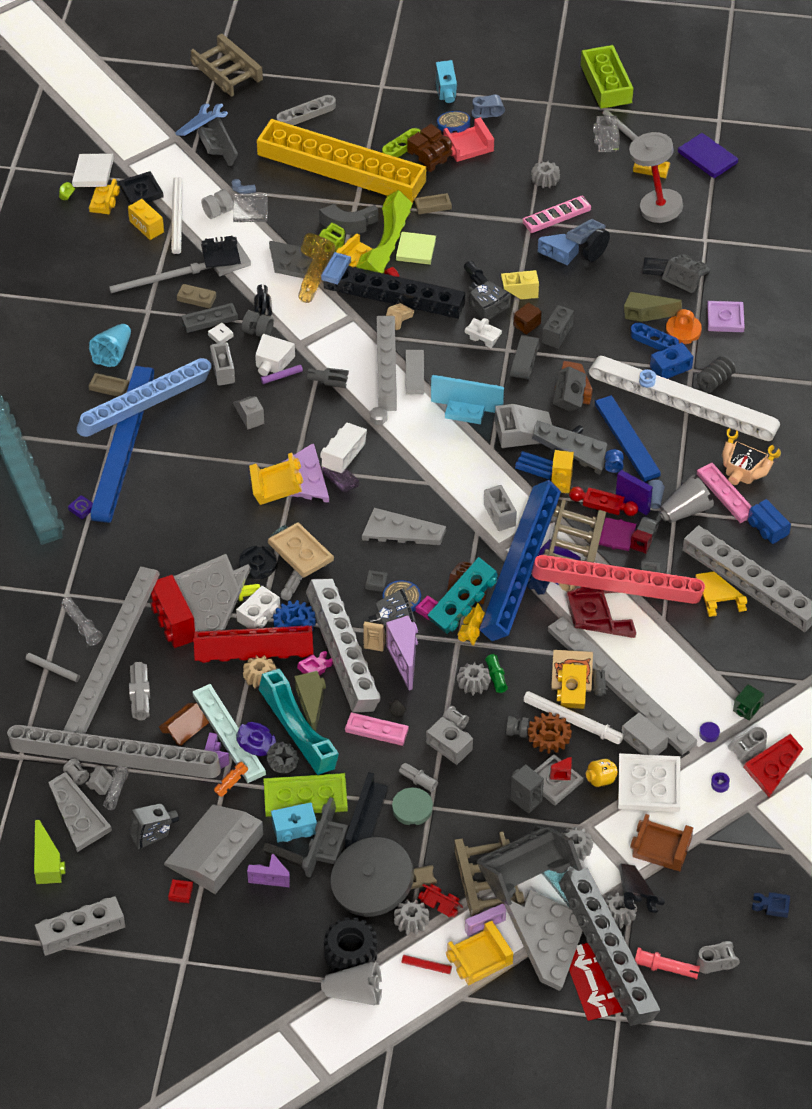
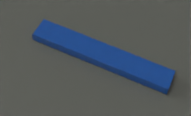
M612 395L595 400L596 408L643 482L660 477V470Z

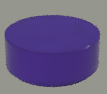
M706 722L701 725L699 736L703 741L715 742L719 738L720 728L717 724Z

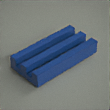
M522 451L521 457L518 458V462L515 464V469L549 480L552 477L553 461Z

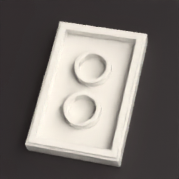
M79 154L72 180L73 187H106L114 160L113 154Z

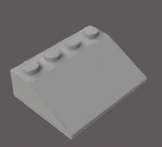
M212 805L165 861L164 865L216 894L263 836V823L247 812Z

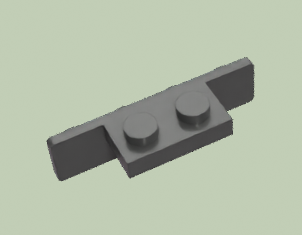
M216 117L207 122L209 128L200 127L198 134L208 154L223 155L228 166H232L237 159L238 153L220 117Z
M329 797L327 804L323 805L321 821H318L316 824V834L309 843L308 856H305L303 859L302 868L305 871L306 877L311 878L317 861L335 864L343 849L349 826L331 822L336 810L334 798Z

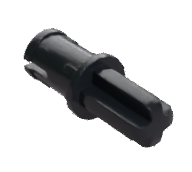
M467 261L464 264V269L470 274L471 280L475 281L479 286L488 281L483 275V271L478 269L473 261Z

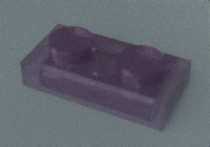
M322 466V473L343 492L359 487V480L346 468L340 473Z

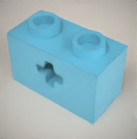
M312 803L271 811L272 825L277 843L282 841L288 842L301 837H311L316 834L317 821Z

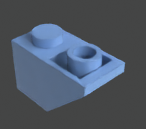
M566 234L545 236L538 239L539 253L565 265H568L578 254L579 244L567 239Z

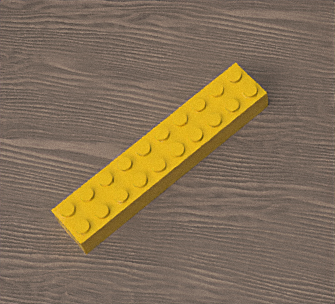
M274 119L270 120L257 139V154L259 156L387 196L399 190L412 203L426 182V166Z

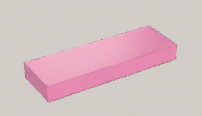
M352 712L345 727V732L401 746L404 745L409 731V726Z

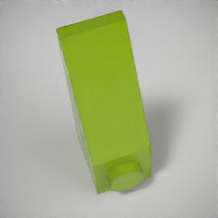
M35 820L34 874L36 884L62 883V874L66 873L65 862H61L60 853L40 820Z

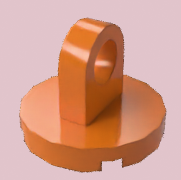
M679 310L677 315L671 317L666 323V334L676 337L679 340V344H690L695 339L698 340L701 335V323L689 310Z

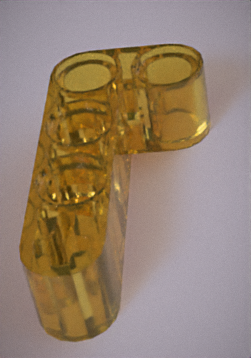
M312 233L304 236L301 245V252L313 258L298 294L299 299L304 303H309L314 299L322 281L321 275L335 251L333 242Z

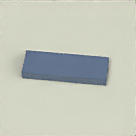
M590 219L568 231L566 238L581 245L588 240L594 231L602 228L605 229L606 226Z

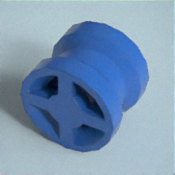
M616 449L607 451L605 454V469L611 473L620 472L623 469V453Z

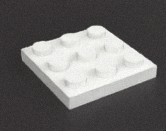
M619 753L618 809L680 812V756Z

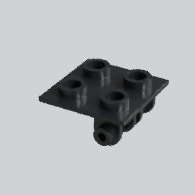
M233 235L226 236L224 241L223 237H220V242H218L217 237H215V242L214 238H205V240L201 241L206 268L241 264L237 248V237H233Z

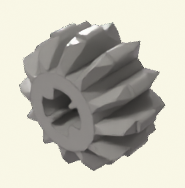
M549 160L547 162L541 161L540 164L536 163L531 171L532 182L536 183V187L550 188L551 185L556 186L560 179L559 167L555 163H549Z
M474 661L472 665L466 663L465 667H460L457 681L459 689H464L465 694L471 692L474 696L475 692L482 694L483 690L488 689L491 677L488 668H484L483 663L476 665Z
M576 826L573 830L567 828L565 833L562 834L572 839L578 858L584 861L586 856H590L593 848V840H591L590 833L585 834L584 828L579 831Z
M618 892L615 894V897L610 894L608 895L605 902L616 924L620 929L623 927V924L629 927L631 921L636 919L637 906L634 904V900L633 905L636 908L630 910L624 905V895L620 896Z
M407 899L405 904L399 903L398 909H395L394 924L398 926L400 932L406 930L407 936L410 932L417 935L418 930L424 932L425 926L429 924V910L425 909L424 902L418 904V901L415 899L413 903H410Z

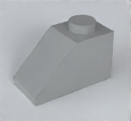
M250 396L233 402L247 430L264 424V409L257 397Z

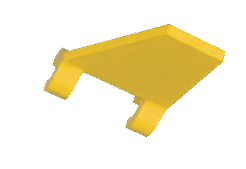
M707 572L695 575L697 579H700L705 584L702 596L709 617L717 616L715 610L717 609L716 602L735 599L738 611H747L745 605L747 604L746 596L742 595L717 573Z

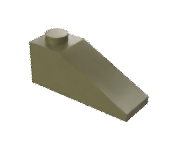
M318 671L294 676L295 690L307 723L315 732L323 702V689H326L324 678H320Z

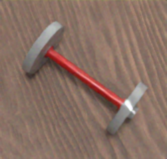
M660 132L643 134L635 138L629 148L632 161L638 165L651 166L655 190L642 198L640 210L646 220L654 223H663L676 218L683 209L682 197L677 191L662 189L658 165L664 163L672 156L674 151L673 143L669 136Z

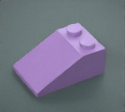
M409 616L386 622V647L408 690H412L416 645H418L416 633H418L415 622H411Z

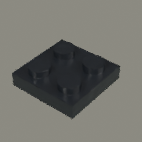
M151 171L119 181V186L130 205L140 199L148 203L164 197L163 191Z

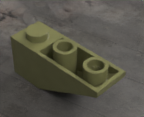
M630 292L624 304L625 319L640 322L676 316L677 312L682 310V300Z

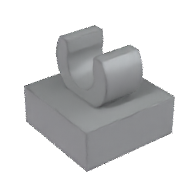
M96 766L93 773H90L89 781L85 784L91 790L95 789L99 795H105L113 777L103 766Z

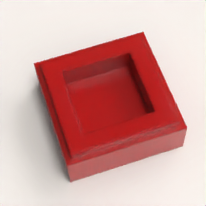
M172 879L168 896L169 901L190 903L193 882Z

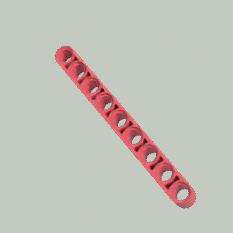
M547 555L537 556L532 569V576L541 581L691 604L700 602L705 589L704 582L697 578Z

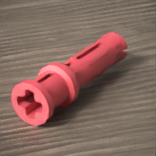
M640 947L637 949L635 957L637 965L649 967L651 971L661 969L697 980L698 973L691 972L690 970L699 972L700 966L661 957L659 952H646Z

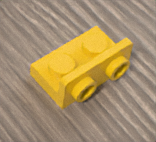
M113 179L111 185L106 187H96L89 206L90 212L110 215L111 209L116 204V196H119L120 186H117V179Z
M355 234L341 248H338L336 253L351 256V262L348 266L356 267L360 256L372 250V248L361 243L360 235Z

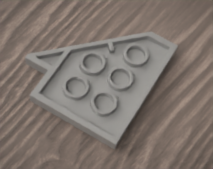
M224 554L173 576L194 617L195 632L225 630L251 570L249 564L233 570L227 554Z
M530 890L523 906L511 901L512 904L509 906L505 904V908L540 982L560 991L563 988L583 930L571 909Z

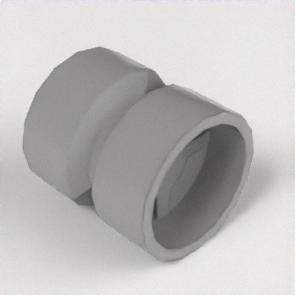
M225 189L214 193V196L209 195L201 199L202 208L209 219L220 216L221 213H226L233 209L232 199Z

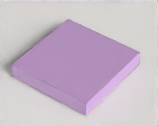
M707 301L708 331L744 332L743 302Z

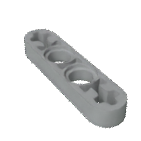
M331 95L322 96L278 113L277 121L296 125L336 108V99ZM312 107L318 108L316 110H310V108ZM302 113L303 115L297 116L295 114Z

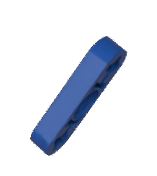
M635 323L631 326L630 335L634 340L662 351L679 344V340L676 337L643 323ZM656 336L659 340L655 341L650 339V337Z

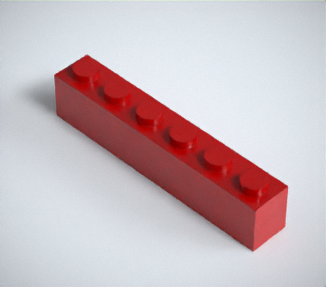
M312 626L194 632L193 637L195 661L203 663L210 662L211 660L225 662L238 658L239 660H249V658H255L256 655L259 658L265 655L266 659L277 656L279 658H288L296 655L298 657L313 655Z

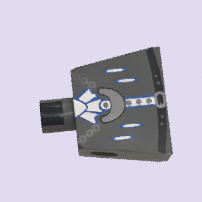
M487 281L481 286L476 282L470 284L468 288L470 291V305L481 319L486 318L489 320L510 307L511 294L494 283Z
M404 588L378 601L376 605L379 613L368 616L370 623L383 624L385 631L386 622L409 616L411 622L416 624Z
M162 804L132 810L129 835L137 849L167 837L170 824L179 821L178 813L176 810L167 812Z

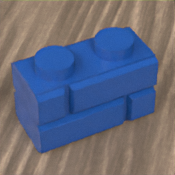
M767 499L749 509V524L752 527H756L760 531L761 536L764 539H768L772 544L790 534L791 523Z

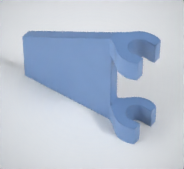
M203 104L200 107L199 114L177 130L175 134L185 136L212 119L225 117L228 113L227 111L220 113V108L223 107V104H216L213 113L212 111L207 113L206 109L210 105Z

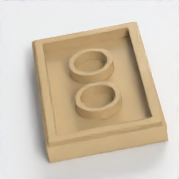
M299 522L268 539V544L303 578L334 561V556Z

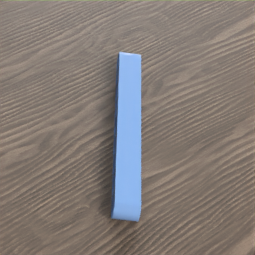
M204 358L197 359L84 412L79 419L77 432L84 437L91 436L204 382L210 372L211 363Z

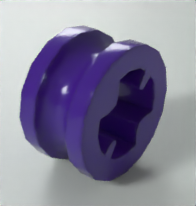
M721 772L714 774L711 779L712 789L719 793L726 792L729 789V776ZM719 780L723 781L722 784H717Z

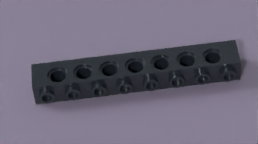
M352 266L347 267L338 285L323 281L324 289L395 305L401 303L408 308L459 319L465 305L464 291Z

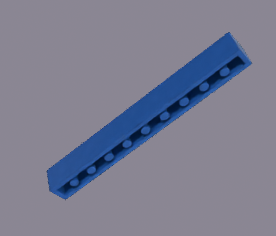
M550 480L535 485L532 488L479 630L491 641L506 637L510 633L531 576L535 558L539 554L559 500L561 491Z

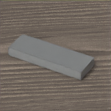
M406 350V394H424V350Z

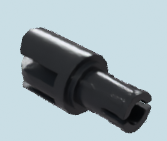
M262 284L257 286V295L254 297V310L258 312L260 308L261 316L265 314L267 308V315L271 316L272 300L268 294V287L264 285V289H262Z

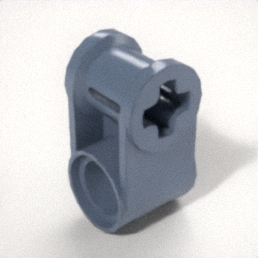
M499 95L475 97L472 101L474 105L472 116L476 119L480 117L481 119L498 117L505 112Z

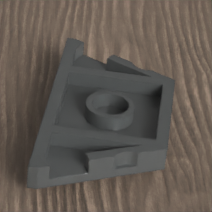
M269 241L274 272L308 280L314 273L323 269V265L330 261L333 256L332 253Z

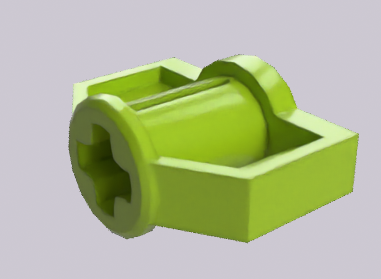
M331 222L327 229L321 231L318 240L313 245L314 249L327 253L336 252L338 248L344 245V229ZM332 231L337 232L341 237L332 234ZM322 244H327L332 248L327 249L326 247L322 246Z

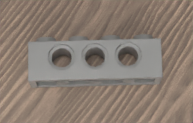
M116 896L104 898L100 902L82 906L75 911L65 912L58 917L45 919L35 924L36 934L45 956L125 928L124 916Z

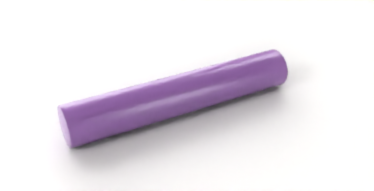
M297 365L261 377V382L265 384L302 372V366Z

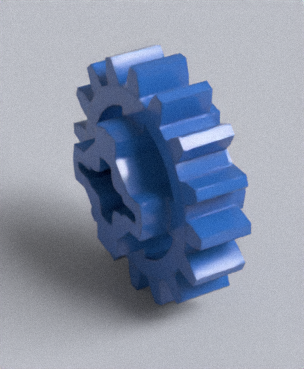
M296 600L295 604L288 601L287 606L282 603L281 609L276 608V614L273 615L274 627L312 626L313 631V626L316 625L315 612H312V607L306 608V603L304 602L300 605L298 600Z

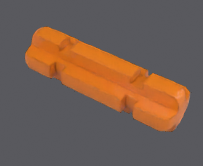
M239 762L235 766L236 769H232L221 780L222 783H218L214 788V791L219 796H224L228 792L227 789H230L241 778L240 775H244L248 771V767L243 762Z

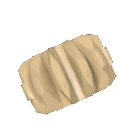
M256 655L254 660L249 658L248 663L244 664L243 678L248 685L253 684V687L256 688L260 685L262 674L276 670V666L273 664L272 659L267 660L265 655L262 658Z

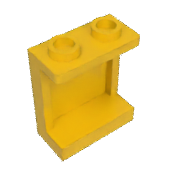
M292 453L288 454V461L261 470L257 464L249 465L253 495L260 505L302 492L301 484L303 483V478L299 472L301 464L299 459H295Z
M493 921L484 924V931L456 945L452 941L447 943L446 956L450 963L455 964L458 976L461 980L464 979L468 986L513 964V951Z

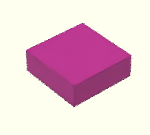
M427 596L416 606V612L429 620L428 614L438 602Z

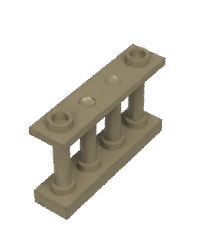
M224 34L217 36V46L202 54H199L194 49L191 50V63L231 97L234 96V86L249 77L253 78L256 82L263 80L262 67ZM218 52L225 54L211 63L206 60ZM229 60L235 63L222 71L216 69V67ZM238 69L245 71L232 80L226 77Z
M562 499L560 506L556 505L553 516L556 517L549 549H545L544 555L572 559L553 553L554 547L557 546L581 553L586 557L582 561L594 563L606 512L599 510L597 516L592 518L564 510L566 500ZM564 517L588 524L593 530L586 532L560 524L561 519ZM558 531L586 539V542H589V546L586 545L584 547L557 539Z
M499 832V843L470 848L464 846L463 838L454 840V852L470 917L479 914L485 908L496 907L500 904L505 905L504 902L497 898L487 900L477 898L479 891L491 888L487 881L479 883L473 881L472 876H474V873H480L481 871L478 864L473 865L468 862L470 856L491 853L510 844L509 839H505L504 832ZM515 886L516 892L510 899L522 906L525 902L523 892H519L518 886Z

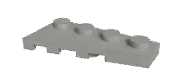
M374 508L362 534V540L369 541V538L386 542V539L398 540V543L415 541L416 544L440 545L446 533V526Z
M66 772L48 782L77 852L112 831L110 824Z

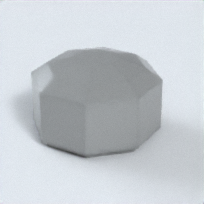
M382 407L373 408L370 411V421L375 425H383L387 421V410Z

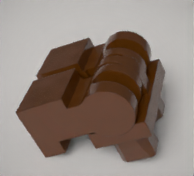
M432 124L422 129L420 133L418 132L407 139V152L411 155L416 154L419 156V161L426 166V170L429 172L435 170V165L438 163L444 164L447 162V157L453 154L450 139L447 136H443L441 131Z

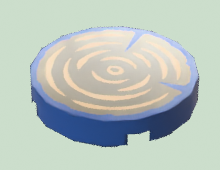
M450 111L441 114L437 119L438 129L442 132L444 128H448L450 133L456 130L458 133L470 127V116L461 111Z
M405 580L394 581L388 584L384 589L383 598L404 588L412 612H414L416 606L421 602L420 589L412 582Z

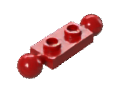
M573 487L569 492L571 500L575 502L583 500V506L615 515H619L621 510L628 516H634L638 512V505L633 501L624 503L625 497L593 488H588L587 493H585L580 487Z

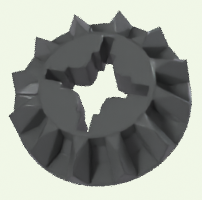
M284 742L275 743L269 748L267 761L274 771L285 774L296 768L299 757L297 756V750H294L291 744H285ZM282 751L284 753V756L288 757L285 760V762L281 757H279L282 754Z

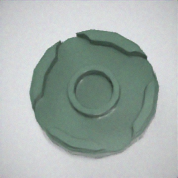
M411 787L403 789L393 798V815L399 822L405 825H420L426 822L432 815V799L427 792L420 788Z

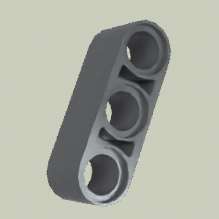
M521 335L511 368V377L529 380L538 352L540 338Z

